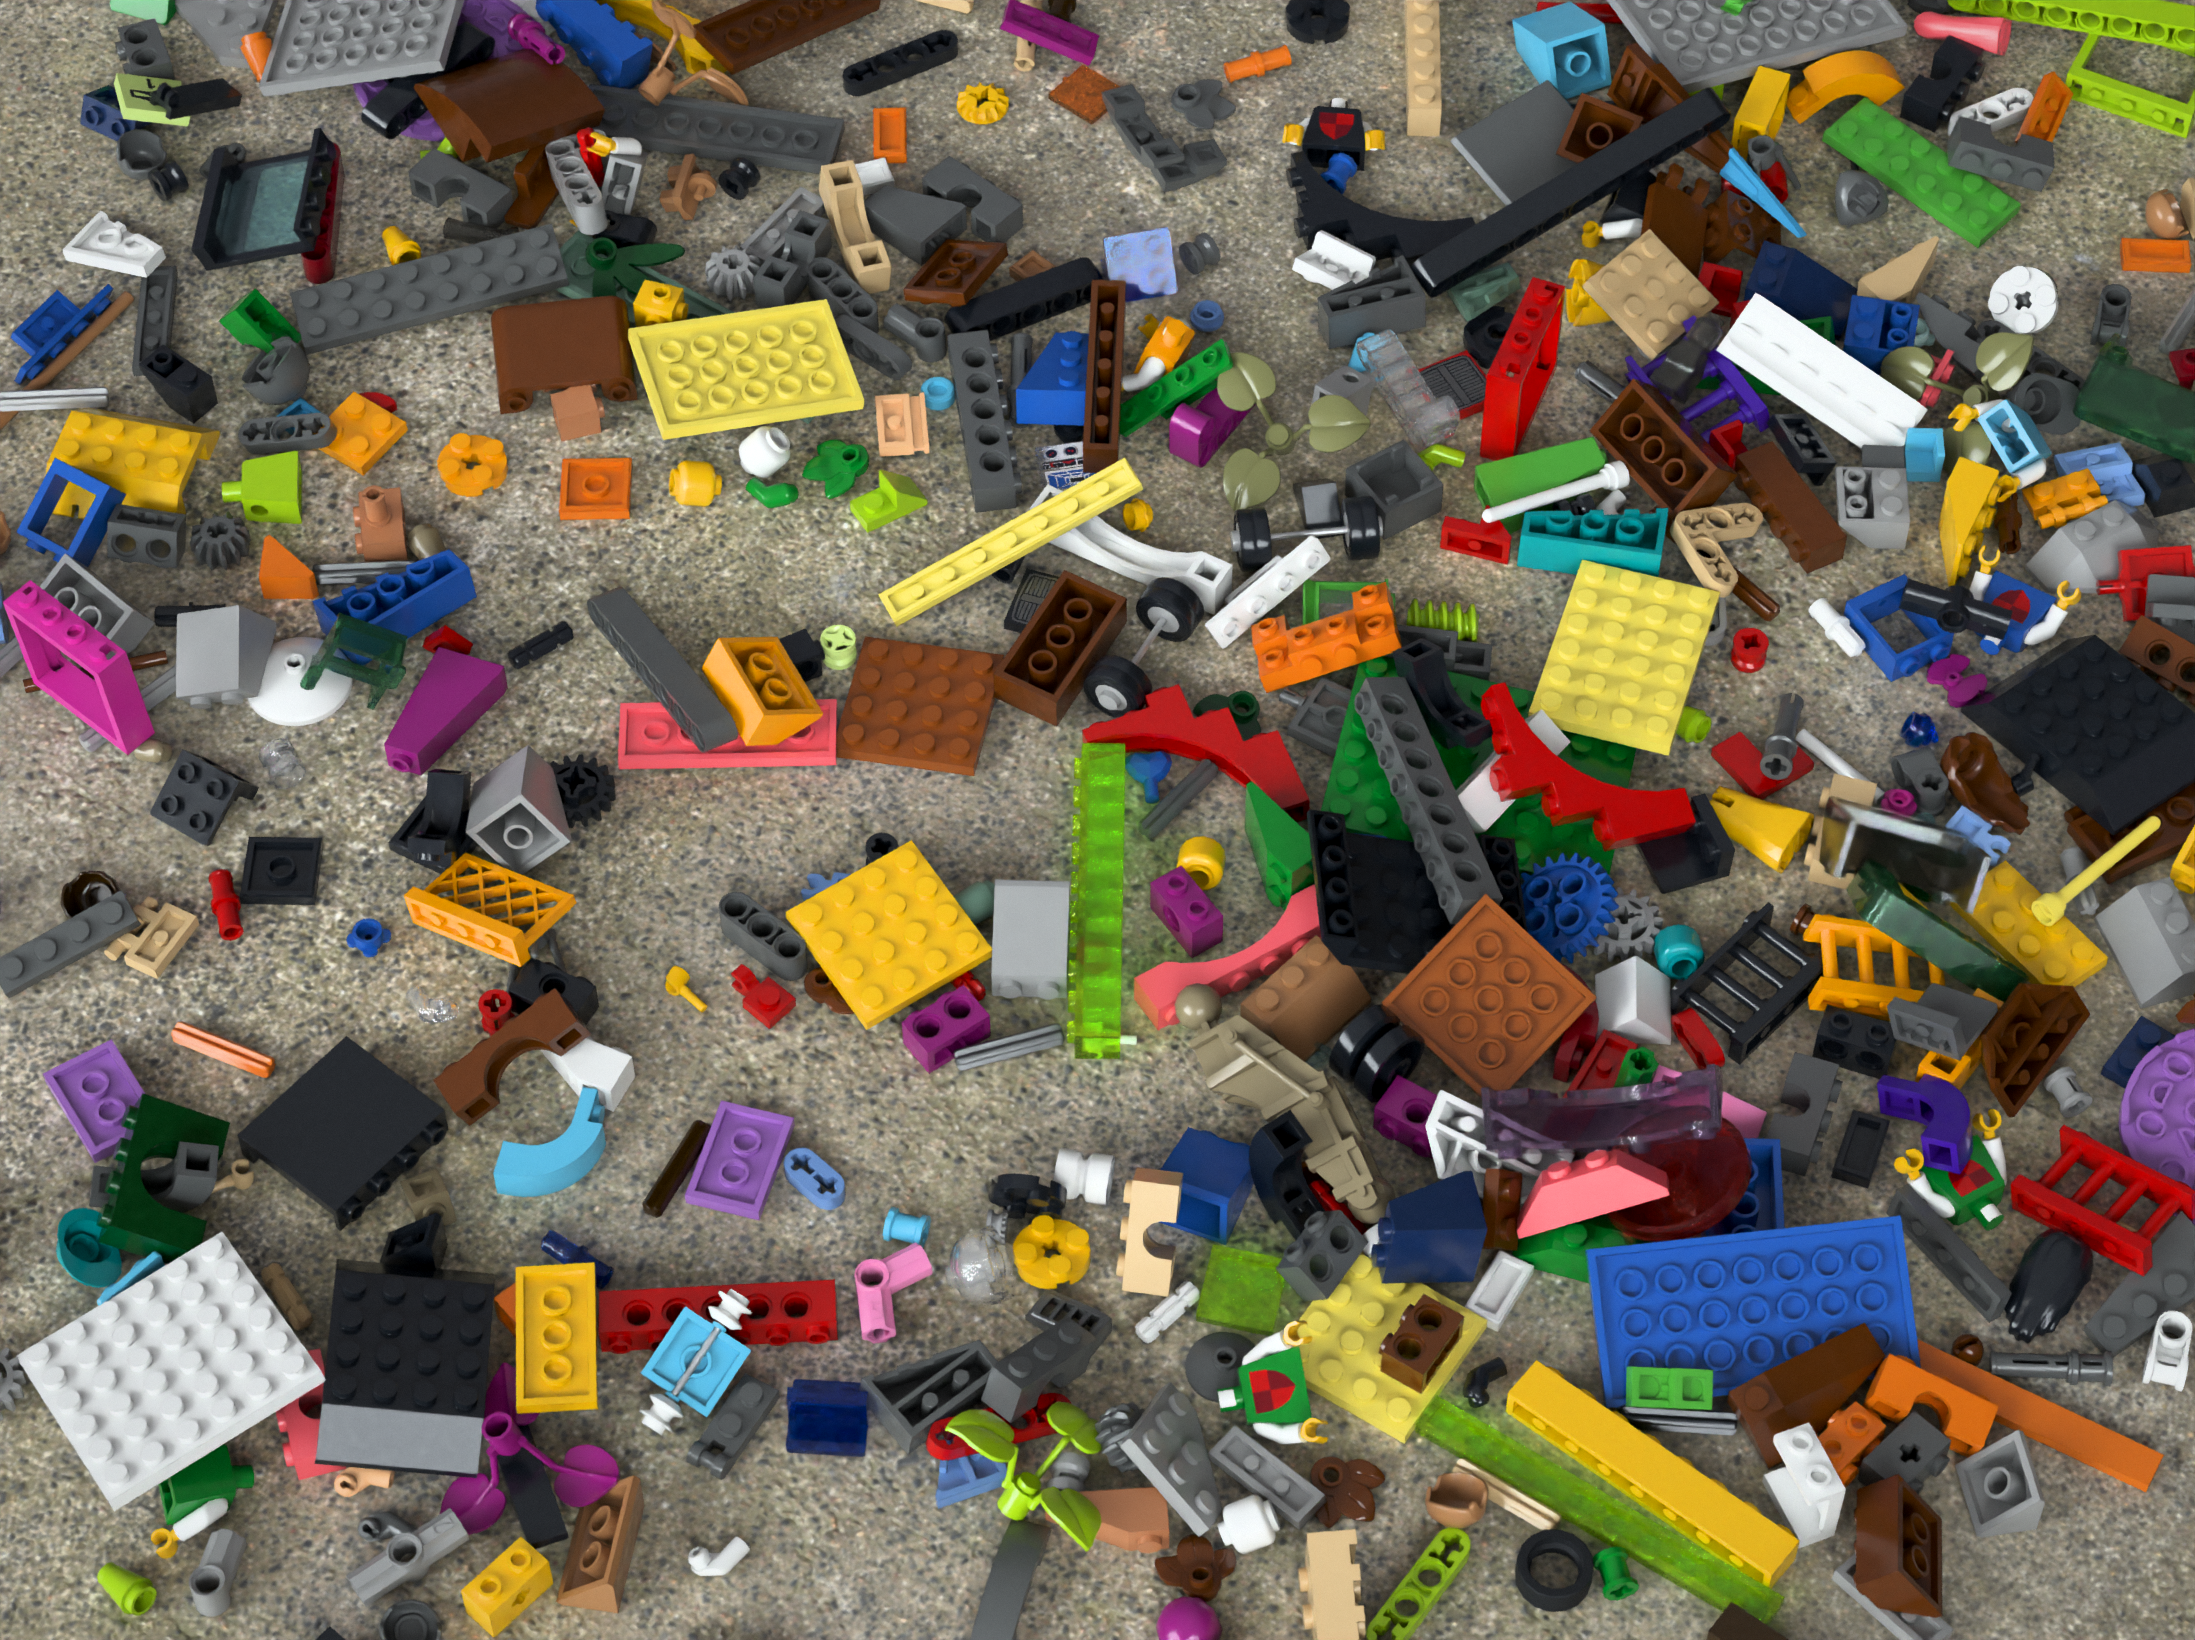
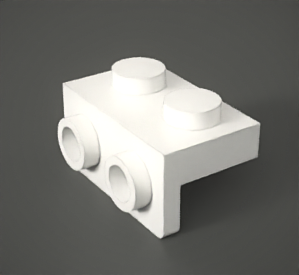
M1321 230L1316 233L1312 249L1295 258L1292 270L1302 274L1307 281L1320 283L1333 290L1351 280L1356 284L1368 278L1369 271L1374 268L1376 258Z

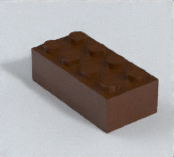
M1632 379L1590 430L1594 437L1616 460H1620L1626 465L1631 477L1660 508H1669L1668 517L1672 521L1681 511L1711 507L1738 476L1655 386L1636 379Z
M1064 570L993 673L995 698L1057 727L1082 690L1084 680L1096 661L1105 656L1127 623V598Z

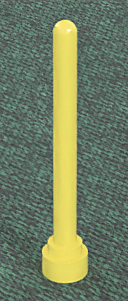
M2150 816L2057 893L2042 894L2031 905L2032 912L2037 920L2046 926L2055 924L2064 916L2066 904L2159 829L2161 825L2160 819L2156 816Z

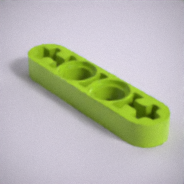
M1446 1528L1435 1536L1369 1623L1366 1630V1640H1377V1635H1385L1390 1628L1391 1622L1396 1625L1392 1630L1391 1640L1410 1639L1469 1559L1471 1543L1468 1535L1463 1530ZM1454 1543L1459 1544V1552L1453 1550L1446 1558L1445 1565L1441 1561L1444 1557L1445 1545L1450 1547ZM1433 1570L1440 1575L1441 1581L1437 1585L1427 1586L1420 1582L1418 1576L1422 1571ZM1402 1600H1411L1417 1604L1419 1610L1414 1615L1404 1616L1396 1610L1395 1606Z

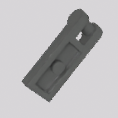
M745 1373L701 1438L694 1442L689 1449L686 1462L695 1467L702 1465L710 1469L711 1475L723 1480L780 1398L779 1390ZM715 1447L723 1452L716 1455L711 1451Z

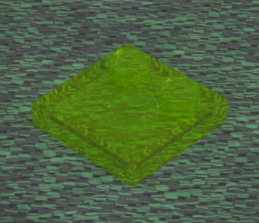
M1213 1244L1196 1312V1321L1264 1336L1273 1335L1286 1282L1276 1270V1267L1283 1258Z

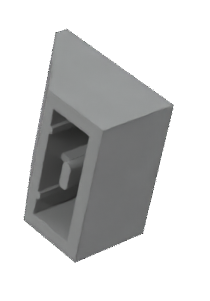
M1836 467L1835 479L1839 526L1869 548L1905 549L1910 526L1906 468Z

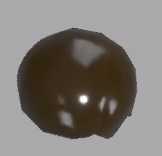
M104 871L80 872L76 878L63 886L60 904L66 917L70 919L121 891L116 879Z

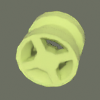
M833 625L822 632L820 644L825 654L823 663L834 670H843L852 666L857 658L856 637L852 629L845 625Z

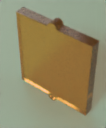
M1081 65L1069 77H1063L1062 83L1048 94V99L1093 125L1108 112L1102 99V92L1119 88L1120 86L1087 66Z

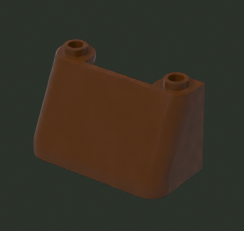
M601 296L505 306L495 310L491 315V329L500 413H518L527 410L533 403V391L601 384L602 393L608 400L614 402L638 400L633 351L628 340L630 324L626 302L617 296Z

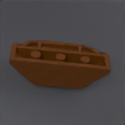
M2019 983L1980 1034L1981 1063L1989 1087L2008 1117L2016 1116L2091 1015L2073 986Z

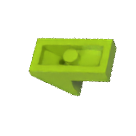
M879 470L880 487L851 500L850 511L867 533L928 505V500L910 477L886 470Z

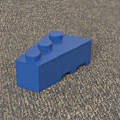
M1076 331L1055 333L1016 389V424L1084 426L1089 333H1079Z

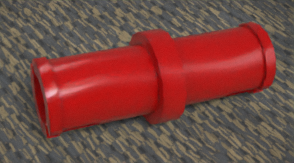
M219 869L212 872L208 878L213 895L210 903L212 913L217 916L221 938L229 941L236 940L244 932L239 916L241 902L239 896L235 894L231 872L226 869Z

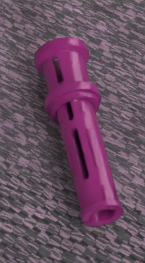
M517 13L511 17L507 30L512 39L519 42L525 49H533L551 65H554V62L559 64L565 58L564 48L546 34L544 27L535 21L533 17L527 13Z

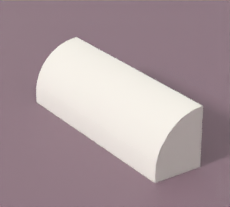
M1542 709L1524 719L1532 732L1555 755L1558 756L1570 743L1569 739ZM1495 750L1456 790L1474 833L1485 832L1516 800L1501 802L1498 792H1495L1491 786L1490 768L1501 757Z

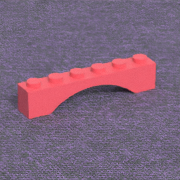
M1315 884L1292 895L1286 911L1277 924L1262 939L1247 949L1225 958L1207 962L1178 963L1165 961L1135 977L1134 1000L1156 1029L1160 1030L1168 1025L1180 1023L1176 1016L1174 1004L1178 993L1186 986L1196 983L1207 984L1216 990L1220 998L1232 991H1241L1251 981L1263 975H1271L1276 972L1315 935L1321 938Z

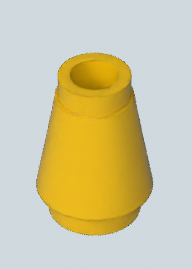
M390 226L383 231L382 239L392 265L421 258V247L397 226Z

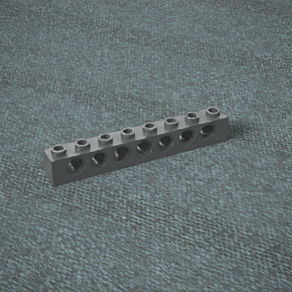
M1366 677L1359 693L1355 696V710L1363 721L1367 738L1372 742L1378 756L1379 766L1385 772L1390 784V791L1398 802L1403 821L1411 832L1415 849L1420 853L1426 867L1427 877L1433 883L1440 907L1444 909L1449 923L1457 924L1485 894L1497 905H1500L1503 899L1406 678Z

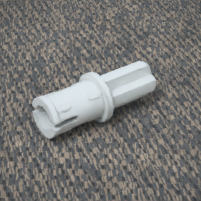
M1826 598L1816 600L1810 606L1809 613L1824 628L1825 636L1829 640H1834L1849 657L1861 655L1862 650L1866 647L1865 642L1850 627V620L1846 616H1840Z

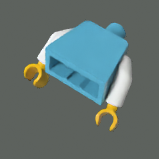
M1993 400L1973 405L1972 408L1961 403L1948 416V419L1956 418L1959 420L1953 428L1960 432L1964 431L1972 419H1975L1977 422L1979 421L2007 470L2012 474L2011 476L2003 475L1997 480L1996 485L2002 486L2001 491L2003 492V495L1998 498V502H2004L2017 491V488L2021 489L2044 476L2047 464L2045 459L2052 454L2051 450L2029 414L2009 400Z

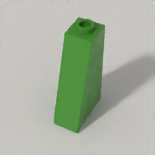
M1589 437L1476 465L1474 490L1485 510L1486 505L1492 508L1599 473V470L1604 468L1605 464H1608V459L1604 449L1598 448L1594 437ZM1576 496L1567 498L1566 500H1568L1569 502L1575 500ZM1553 503L1529 511H1553ZM1525 512L1500 520L1509 534L1522 528Z

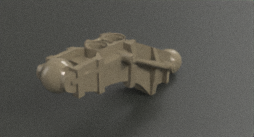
M1196 983L1188 985L1180 991L1174 1004L1176 1016L1184 1027L1190 1030H1197L1199 1036L1188 1042L1195 1051L1207 1077L1205 1081L1208 1088L1215 1094L1221 1095L1228 1104H1238L1261 1111L1268 1123L1291 1110L1313 1141L1304 1150L1309 1158L1305 1161L1309 1170L1312 1173L1317 1172L1323 1177L1325 1183H1329L1335 1188L1332 1192L1336 1201L1341 1203L1347 1199L1349 1210L1355 1219L1362 1223L1375 1224L1378 1223L1379 1218H1384L1388 1201L1396 1198L1394 1189L1383 1178L1371 1149L1364 1142L1366 1139L1365 1133L1337 1078L1332 1076L1328 1079L1323 1070L1317 1071L1238 1014L1218 1024L1222 1013L1221 998L1216 990L1209 985Z

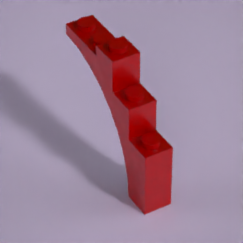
M1506 682L1491 685L1481 696L1483 716L1486 720L1490 721L1493 731L1492 744L1494 750L1498 755H1501L1490 768V783L1493 790L1498 792L1501 802L1542 793V809L1544 814L1550 817L1553 827L1593 818L1594 835L1602 843L1604 852L1684 833L1696 823L1685 788L1662 791L1627 789L1601 782L1576 770L1563 761L1532 732L1516 708Z
M1179 684L1171 687H1161L1154 690L1151 694L1145 695V709L1131 710L1121 717L1107 722L1099 721L1092 724L1089 728L1082 730L1083 746L1088 760L1116 753L1164 751L1167 754H1174L1200 762L1207 758L1218 766L1219 771L1225 773L1245 789L1246 784L1249 782L1255 783L1296 822L1307 819L1310 799L1278 730L1270 733H1259L1249 740L1243 741L1228 707L1220 710H1209L1201 716L1194 718Z

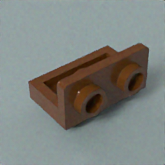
M1486 1168L1482 1210L1487 1225V1233L1482 1249L1517 1251V1218L1520 1212L1523 1173Z

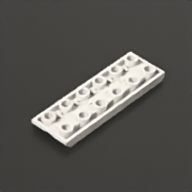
M1757 293L1754 294L1716 349L1717 352L1860 449H1862L1863 445L1903 446L1907 430L1909 428H1916L1928 410L1919 402Z

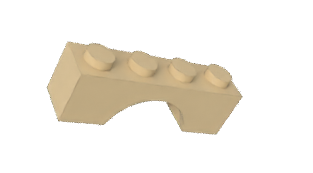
M848 160L821 166L819 193L849 276L868 294L889 290L892 266L883 241L876 240L870 229L863 199V186L854 161Z

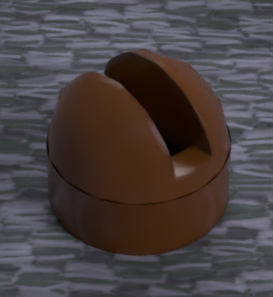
M1962 1334L1953 1342L1950 1355L1978 1366L1984 1353L1983 1344L1973 1334ZM1970 1345L1964 1348L1962 1351L1959 1350V1348Z

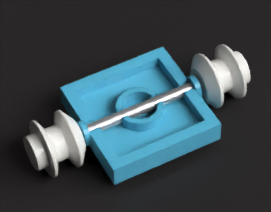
M732 1289L727 1294L721 1291L718 1292L722 1302L718 1307H708L711 1317L717 1321H713L712 1324L685 1306L640 1374L666 1390L665 1395L668 1396L650 1394L653 1402L650 1410L640 1409V1412L645 1415L642 1423L659 1435H662L665 1429L673 1433L669 1424L673 1417L683 1418L680 1406L674 1403V1401L678 1403L681 1400L707 1417L751 1352L749 1348L725 1333L726 1328L741 1330L742 1326L738 1319L742 1313L752 1314L746 1308L750 1301Z

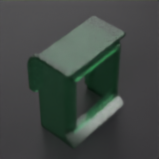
M339 613L336 622L318 652L312 656L310 667L303 676L300 686L305 690L314 689L324 669H328L370 684L371 690L367 708L374 710L386 689H396L406 674V668L402 665L408 636ZM338 647L381 663L377 670L333 656Z

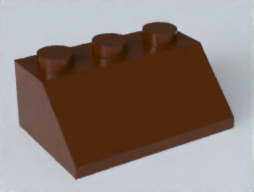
M1899 1474L1857 1489V1507L1854 1509L1856 1520V1540L1854 1541L1856 1572L1853 1578L1859 1593L1865 1595L1879 1609L1932 1618L1943 1616L1942 1519Z

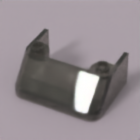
M1829 796L1824 810L1819 862L1824 866L1826 873L1834 877L1845 878L1847 873L1854 874L1857 870L1916 886L1929 894L1928 900L1943 906H1949L1950 902H1955L1965 912L1973 914L1992 858L1971 838L1949 827L1840 797Z

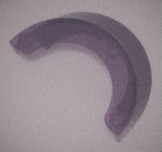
M1707 1064V1069L1684 1071L1681 1076L1675 1078L1676 1086L1672 1083H1667V1081H1659L1626 1087L1567 1091V1098H1558L1557 1093H1550L1548 1090L1520 1088L1496 1091L1489 1087L1481 1088L1486 1151L1498 1153V1159L1521 1158L1522 1154L1591 1153L1597 1150H1606L1608 1152L1627 1148L1629 1154H1646L1652 1152L1653 1145L1691 1139L1707 1140L1717 1138L1716 1133L1722 1129V1068L1716 1064Z

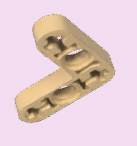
M1735 503L1685 510L1676 515L1670 527V533L1702 586L1706 589L1719 591V597L1724 598L1733 591L1738 581V575L1718 542L1754 536L1763 522V515L1757 507L1749 503ZM1709 520L1717 521L1724 528L1716 527ZM1697 550L1706 552L1711 558L1703 557Z

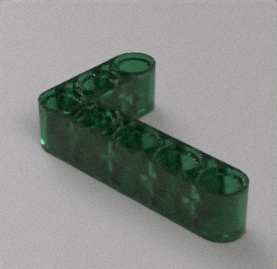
M1867 859L1846 888L1857 913L1865 921L1976 991L1979 988L1998 1000L2005 1002L2019 983H2027L2030 980L2029 976L2013 963L1904 895L1895 876L1874 860Z

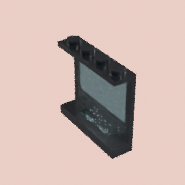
M321 128L314 129L310 150L238 164L226 147L214 149L191 249L207 271L315 250L317 236L320 234L322 212L326 206L327 188L331 182L332 164L336 158L335 146L331 140H328Z

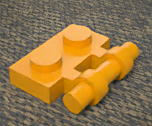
M2088 468L2022 489L2023 501L2034 520L2038 521L2041 530L2052 526L2055 529L2067 525V521L2083 517L2108 504L2106 496H2101L2100 487Z

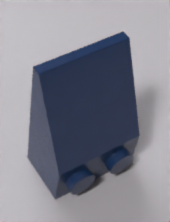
M1764 241L1748 280L1744 301L1751 300L1754 294L1757 293L1798 321L1831 316L1835 340L1840 341L1848 320L1852 295H1857L1858 289L1799 250Z

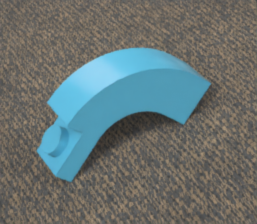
M582 1088L572 1123L557 1139L541 1145H525L503 1141L493 1172L498 1194L518 1197H536L552 1194L578 1182L595 1166L606 1146L603 1128L605 1106L600 1105L598 1089Z

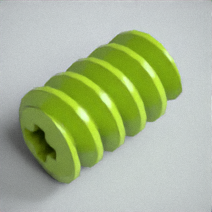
M1413 598L1408 608L1406 626L1458 631L1457 640L1467 641L1470 638L1471 642L1477 643L1479 614H1477L1474 603H1470L1466 613H1463L1461 603L1456 602L1452 611L1449 612L1446 601H1441L1438 610H1434L1432 600H1427L1424 608L1420 609L1418 599Z

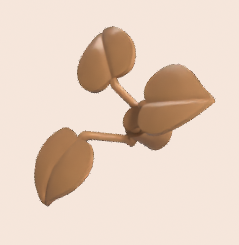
M653 0V11L664 24L673 28V37L664 54L661 48L653 42L650 62L658 65L638 88L639 93L650 103L659 106L669 92L675 96L683 87L699 78H704L709 86L720 95L735 104L749 106L747 97L740 86L727 75L711 67L707 71L702 69L680 83L674 84L673 81L676 79V76L672 72L677 67L669 56L681 33L693 39L696 36V30L682 14L667 7L659 0ZM634 33L639 39L644 38V36Z

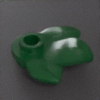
M1237 691L1229 697L1212 694L1200 700L1193 709V713L1199 717L1209 710H1220L1228 707L1243 741L1249 740L1254 735L1261 733V727L1257 721L1260 706L1255 696L1250 692ZM1236 708H1244L1247 712H1239Z

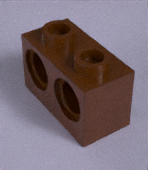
M1425 1294L1421 1296L1415 1306L1412 1304L1407 1306L1399 1322L1401 1326L1395 1334L1389 1333L1379 1348V1354L1382 1355L1380 1371L1420 1394L1423 1393L1461 1339L1464 1324L1463 1315ZM1431 1325L1436 1327V1329L1427 1330L1422 1326ZM1411 1354L1414 1355L1416 1358L1406 1359L1403 1358L1401 1355Z

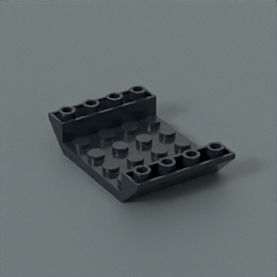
M1309 809L1307 820L1321 941L1341 965L1409 974L1456 925L1449 923L1444 909L1440 907L1438 895L1432 881L1427 877L1426 867L1420 853L1415 849L1414 842L1346 832L1344 814ZM1481 834L1477 841L1503 897L1499 906L1528 933L1515 839Z

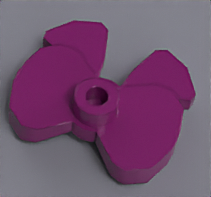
M1950 654L1949 658L1934 662L1928 668L1926 674L1927 682L1930 684L1943 685L1944 689L1948 691L1947 702L1955 708H1961L1978 697V693H1985L1988 683L1986 676L1982 673L1963 678L1961 673L1970 665V659L1958 654Z

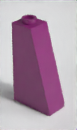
M438 647L384 743L388 766L400 772H411L422 776L505 694L508 686L504 666Z

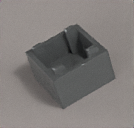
M1405 440L1346 468L1345 496L1347 498L1373 497L1378 516L1382 518L1383 536L1381 538L1383 540L1442 510L1444 484Z

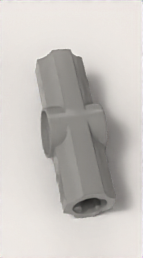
M449 1508L414 1532L400 1533L394 1536L389 1541L385 1551L346 1577L363 1604L368 1607L404 1582H416L422 1579L427 1574L431 1564L468 1541L470 1537L455 1513ZM416 1553L411 1561L400 1562L404 1555Z

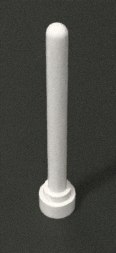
M1617 460L1605 464L1604 468L1599 470V473L1486 509L1482 513V518L1485 522L1491 523L1601 487L1615 491L1628 486L1630 480L1629 472L1626 465L1622 461Z

